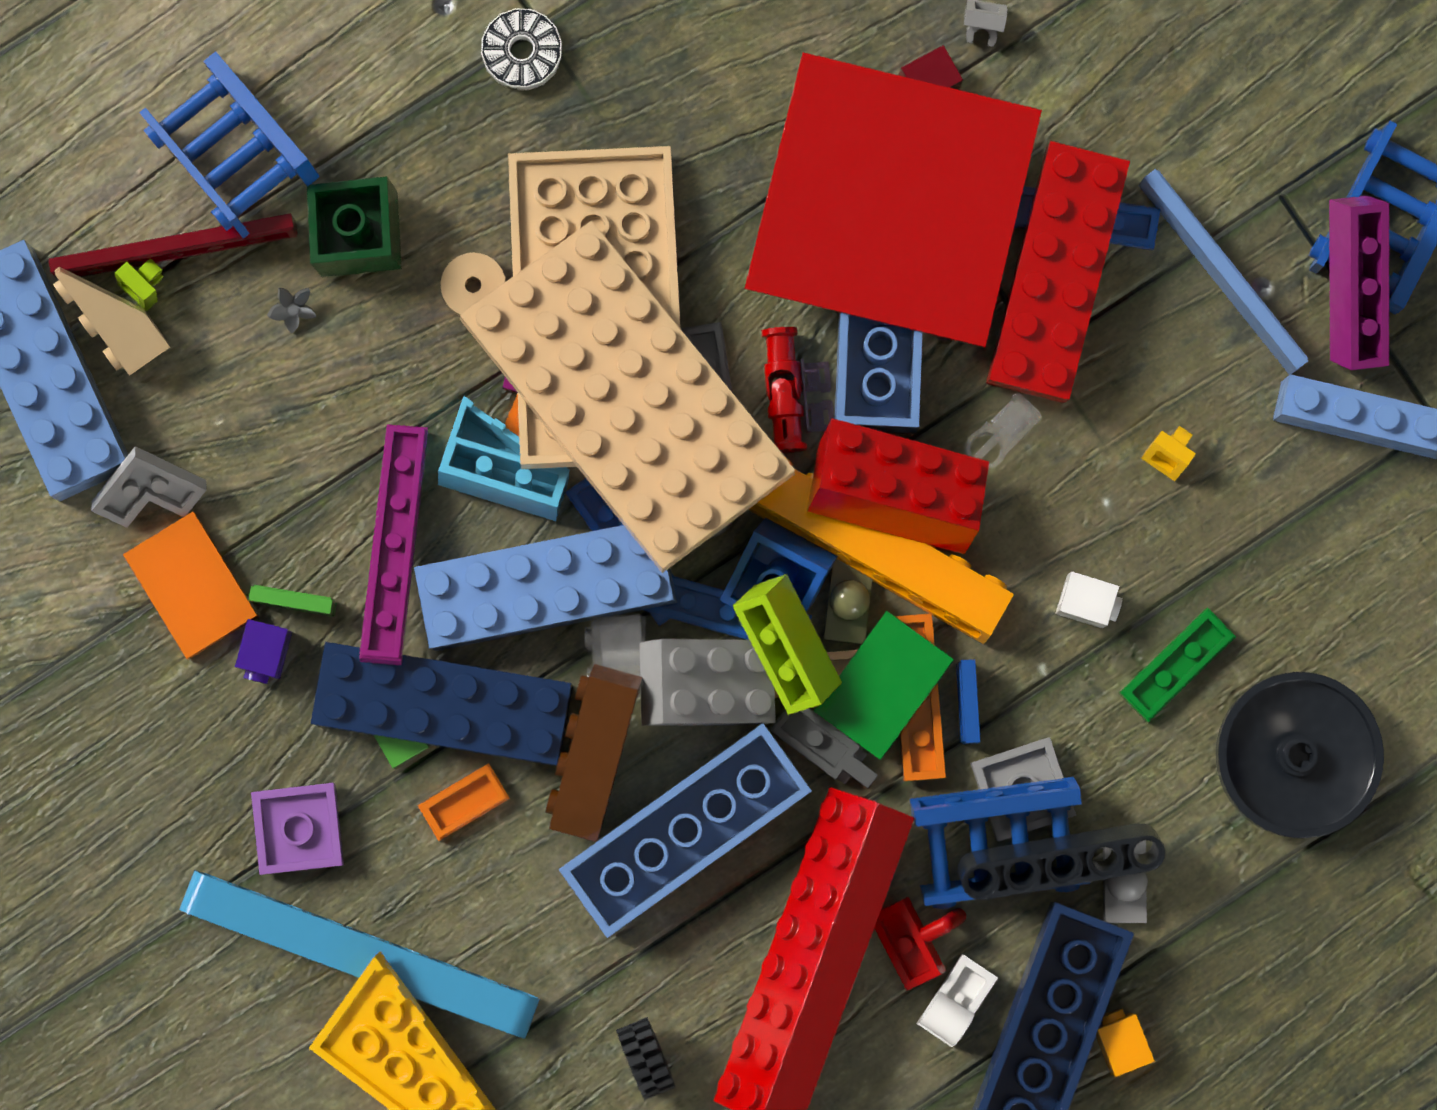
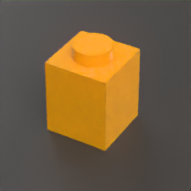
M1122 1008L1103 1015L1102 1024L1099 1026L1096 1038L1111 1075L1117 1077L1155 1062L1136 1014L1131 1012L1125 1014Z

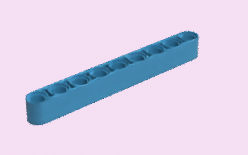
M194 870L179 909L192 916L356 977L362 975L375 955L381 951L415 999L521 1038H526L540 998L200 871Z

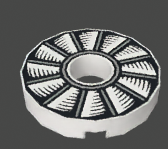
M515 8L501 13L488 25L482 37L481 54L487 72L499 84L510 88H517V90H530L542 86L555 75L562 56V42L557 28L545 15L532 9ZM518 40L529 41L533 45L532 54L526 59L513 57L510 53L513 43Z

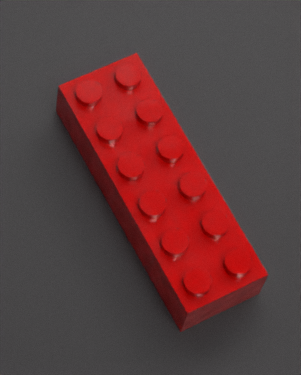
M1053 141L1049 142L1045 150L986 384L1064 404L1069 401L1130 161Z

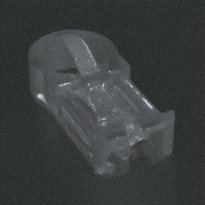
M1015 393L1011 397L1014 401L1011 400L991 420L993 425L987 421L966 442L965 455L972 456L971 445L974 440L980 436H992L972 456L982 459L997 443L1000 444L999 457L992 464H989L988 470L999 466L1005 456L1041 419V413L1020 393Z

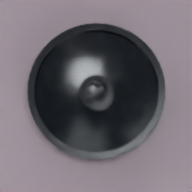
M1283 673L1269 677L1251 686L1229 708L1220 726L1216 742L1217 772L1223 790L1230 802L1252 824L1262 830L1282 837H1319L1348 825L1371 802L1383 772L1384 748L1382 736L1368 706L1355 692L1344 684L1316 673Z

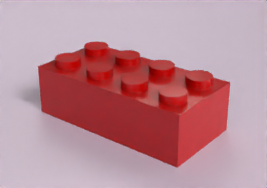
M832 418L819 442L807 512L965 554L980 529L990 461Z

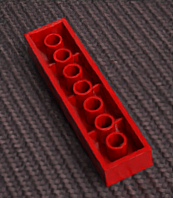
M829 787L826 798L821 804L820 814L812 836L806 844L805 855L798 874L792 882L791 892L785 909L778 920L776 933L769 952L762 963L761 973L755 990L748 1001L747 1011L739 1033L733 1041L732 1052L726 1068L719 1079L714 1102L731 1110L808 1109L915 817L878 802Z

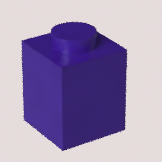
M247 619L235 664L236 668L245 670L243 678L263 684H268L269 677L280 679L293 632L286 628Z

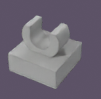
M967 0L964 14V25L968 26L966 30L967 42H973L974 33L977 30L985 29L989 33L988 46L993 47L997 41V31L1004 32L1007 19V5L980 0Z

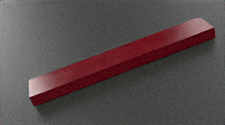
M289 213L241 222L250 233L245 238H242L234 227L226 231L223 226L49 258L48 261L50 272L55 277V270L58 267L79 277L117 271L126 262L132 267H139L149 259H152L155 263L293 238L298 235L297 224L292 214Z

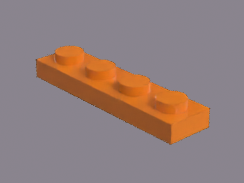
M932 613L895 616L934 645ZM938 683L900 734L904 782L946 778Z

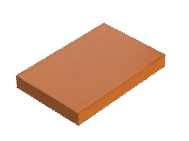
M194 511L123 554L188 660L246 625L247 619L254 620L259 617Z

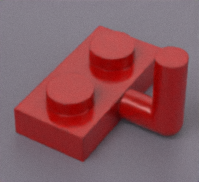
M909 897L881 909L874 929L906 991L946 971L931 941L951 932L964 923L966 913L963 909L955 908L942 918L923 926Z

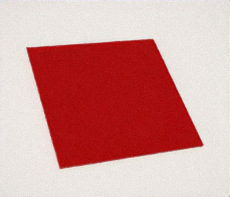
M802 52L744 289L986 347L1042 110Z

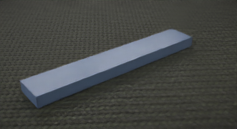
M1154 169L1145 176L1139 187L1154 206L1160 209L1161 215L1289 375L1293 374L1307 363L1308 357L1159 170Z

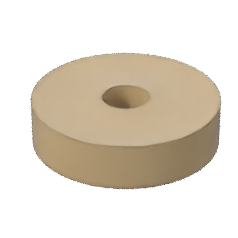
M466 253L454 258L446 266L441 277V292L447 306L456 315L460 316L464 311L505 283L506 279L499 264L491 257L481 253ZM470 280L481 282V288L478 292L471 293L467 291L466 285Z

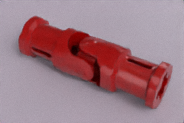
M773 327L761 330L762 338L766 339L768 363L764 365L766 394L770 401L767 408L768 419H771L773 424L774 444L781 453L807 450V443L802 442L800 419L804 416V407L797 401V399H800L802 392L800 362L796 361L794 337L798 335V330L796 327ZM785 374L794 375L795 379L794 381L780 378L772 382L776 377Z

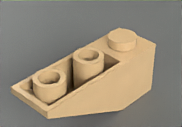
M61 267L55 270V275L59 280L53 284L67 304L75 301L84 313L78 319L90 336L93 338L99 334L108 347L103 350V353L116 371L123 367L130 376L170 348L168 341L144 308Z

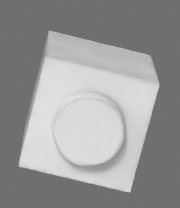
M1070 572L1066 577L1055 614L1104 628L1108 625L1109 620L1115 622L1122 604V598L1116 596L1119 586Z

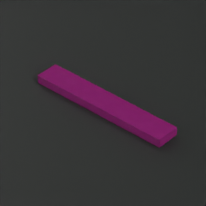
M387 424L359 654L360 662L402 665L428 441L427 427Z

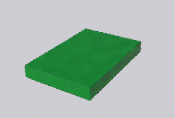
M886 611L839 675L842 683L821 705L815 708L814 712L875 757L882 760L953 663L954 659Z

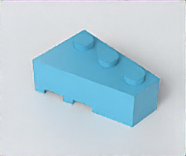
M463 396L438 470V485L556 521L568 485L570 469L567 467L521 469L519 437L508 430L504 423L497 418H491L474 406V402Z

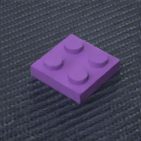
M335 783L251 792L259 875L344 865Z

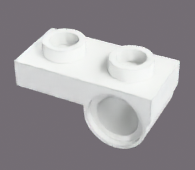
M962 954L917 1024L949 1046H955L969 1027L975 1012L998 977Z

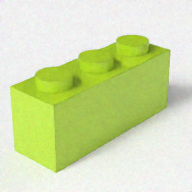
M787 574L754 585L733 605L788 715L821 705L842 683Z

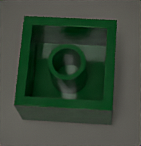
M387 176L311 184L307 187L310 264L321 277L402 269L398 191Z

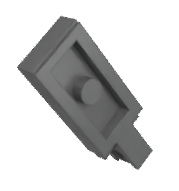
M810 708L789 715L784 710L770 729L772 733L832 778L838 779L844 784L847 783L850 777H853L869 789L878 776L862 763L867 754L860 749V746Z

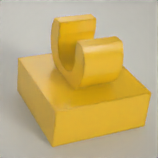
M1181 426L1171 436L1161 431L1147 448L1141 459L1175 481L1196 454L1186 447L1193 434Z

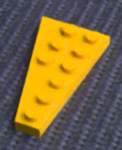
M379 951L309 1049L389 1110H496L381 951Z

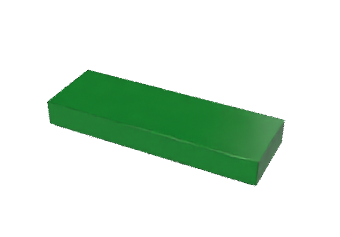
M1207 607L1118 694L1148 723L1224 650L1236 636Z

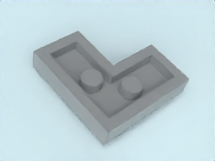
M135 446L91 501V511L126 528L149 501L185 517L207 491L206 480Z

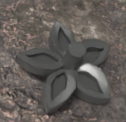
M278 288L280 303L272 306L267 316L277 321L284 320L285 326L292 334L298 328L299 317L303 319L317 317L311 307L304 305L309 299L310 289H302L292 296L287 289Z

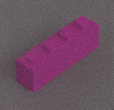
M1370 196L1329 199L1330 361L1350 370L1389 366V203Z

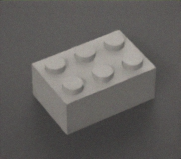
M658 639L640 642V677H643L640 685L641 726L760 725L776 723L775 688L750 640Z

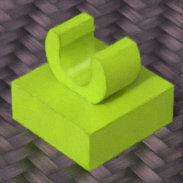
M152 259L145 262L138 271L126 262L115 272L117 285L140 307L144 308L146 312L158 302L156 290L153 287L162 280L163 275L161 274L162 269Z

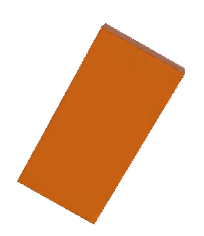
M490 763L419 804L418 807L438 841H441L508 801L510 797Z

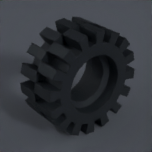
M647 1017L616 1030L628 1065L644 1100L676 1087L662 1049Z

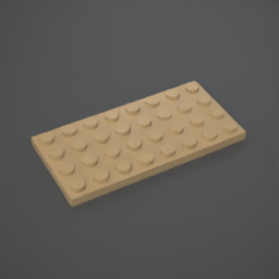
M671 146L509 153L513 276L592 220L680 328ZM518 393L521 469L577 467Z
M592 220L460 314V321L662 573L795 475V469Z

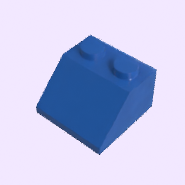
M765 517L753 532L720 601L733 607L754 585L787 574L806 613H808L838 556Z

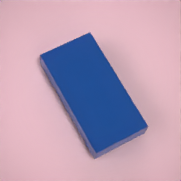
M975 659L960 660L956 664L960 742L963 745L980 743Z

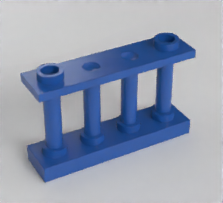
M215 51L203 61L212 73V76L207 79L209 83L159 123L146 107L139 113L149 124L143 131L155 146L160 149L166 145L217 206L211 213L224 229L228 231L231 227H234L242 238H245L250 233L237 218L287 177L292 179L298 175L308 187L320 176L307 157ZM229 94L235 101L230 105L232 110L181 150L170 135L220 96L223 99ZM252 121L258 128L252 133L254 137L203 177L192 162L239 124L243 123L246 125ZM275 148L281 155L275 160L277 164L226 204L215 189L263 150L269 152Z
M1389 121L1381 131L1375 128L1363 149L1369 152V155L1346 198L1358 197L1365 190L1419 218L1418 223L1423 225L1417 239L1412 236L1407 239L1389 230V248L1400 253L1399 258L1405 261L1398 274L1392 272L1389 275V312L1396 315L1406 306L1437 245V200L1435 203L1429 201L1426 204L1377 179L1371 174L1381 155H1384L1437 183V164L1389 140L1397 126L1396 123ZM1329 232L1326 237L1321 234L1318 236L1309 253V256L1314 258L1309 271L1315 274L1324 267L1326 261L1329 262Z
M1068 777L910 799L911 815L915 817V826H923L928 832L933 884L920 885L925 906L932 905L936 909H946L955 906L959 901L974 900L964 891L961 880L950 881L944 827L948 825L947 822L964 820V823L969 825L971 851L988 849L985 822L992 816L1005 815V817L1010 818L1012 844L1029 842L1026 817L1030 815V811L1046 809L1047 812L1051 813L1053 838L1070 835L1067 811L1073 805L1082 804L1080 787L1075 778ZM1057 856V867L1054 868L1066 866L1071 856ZM1015 863L1016 872L1011 874H1023L1028 870L1029 863ZM985 869L974 870L975 878L968 880L972 882L982 881L987 877L988 871ZM1090 882L1050 889H1055L1058 892H1071L1079 889L1080 885L1090 884Z

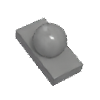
M1146 841L1137 844L1134 853H1146ZM1103 848V860L1110 856L1112 849ZM1146 872L1103 879L1104 922L1147 923L1146 889L1148 879Z

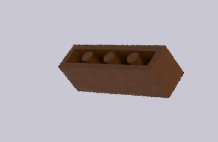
M594 664L589 677L581 676L575 699L582 701L579 715L571 714L565 734L566 738L572 739L569 753L561 752L555 775L562 777L559 791L551 790L545 813L552 815L549 829L594 842L598 841L643 677Z

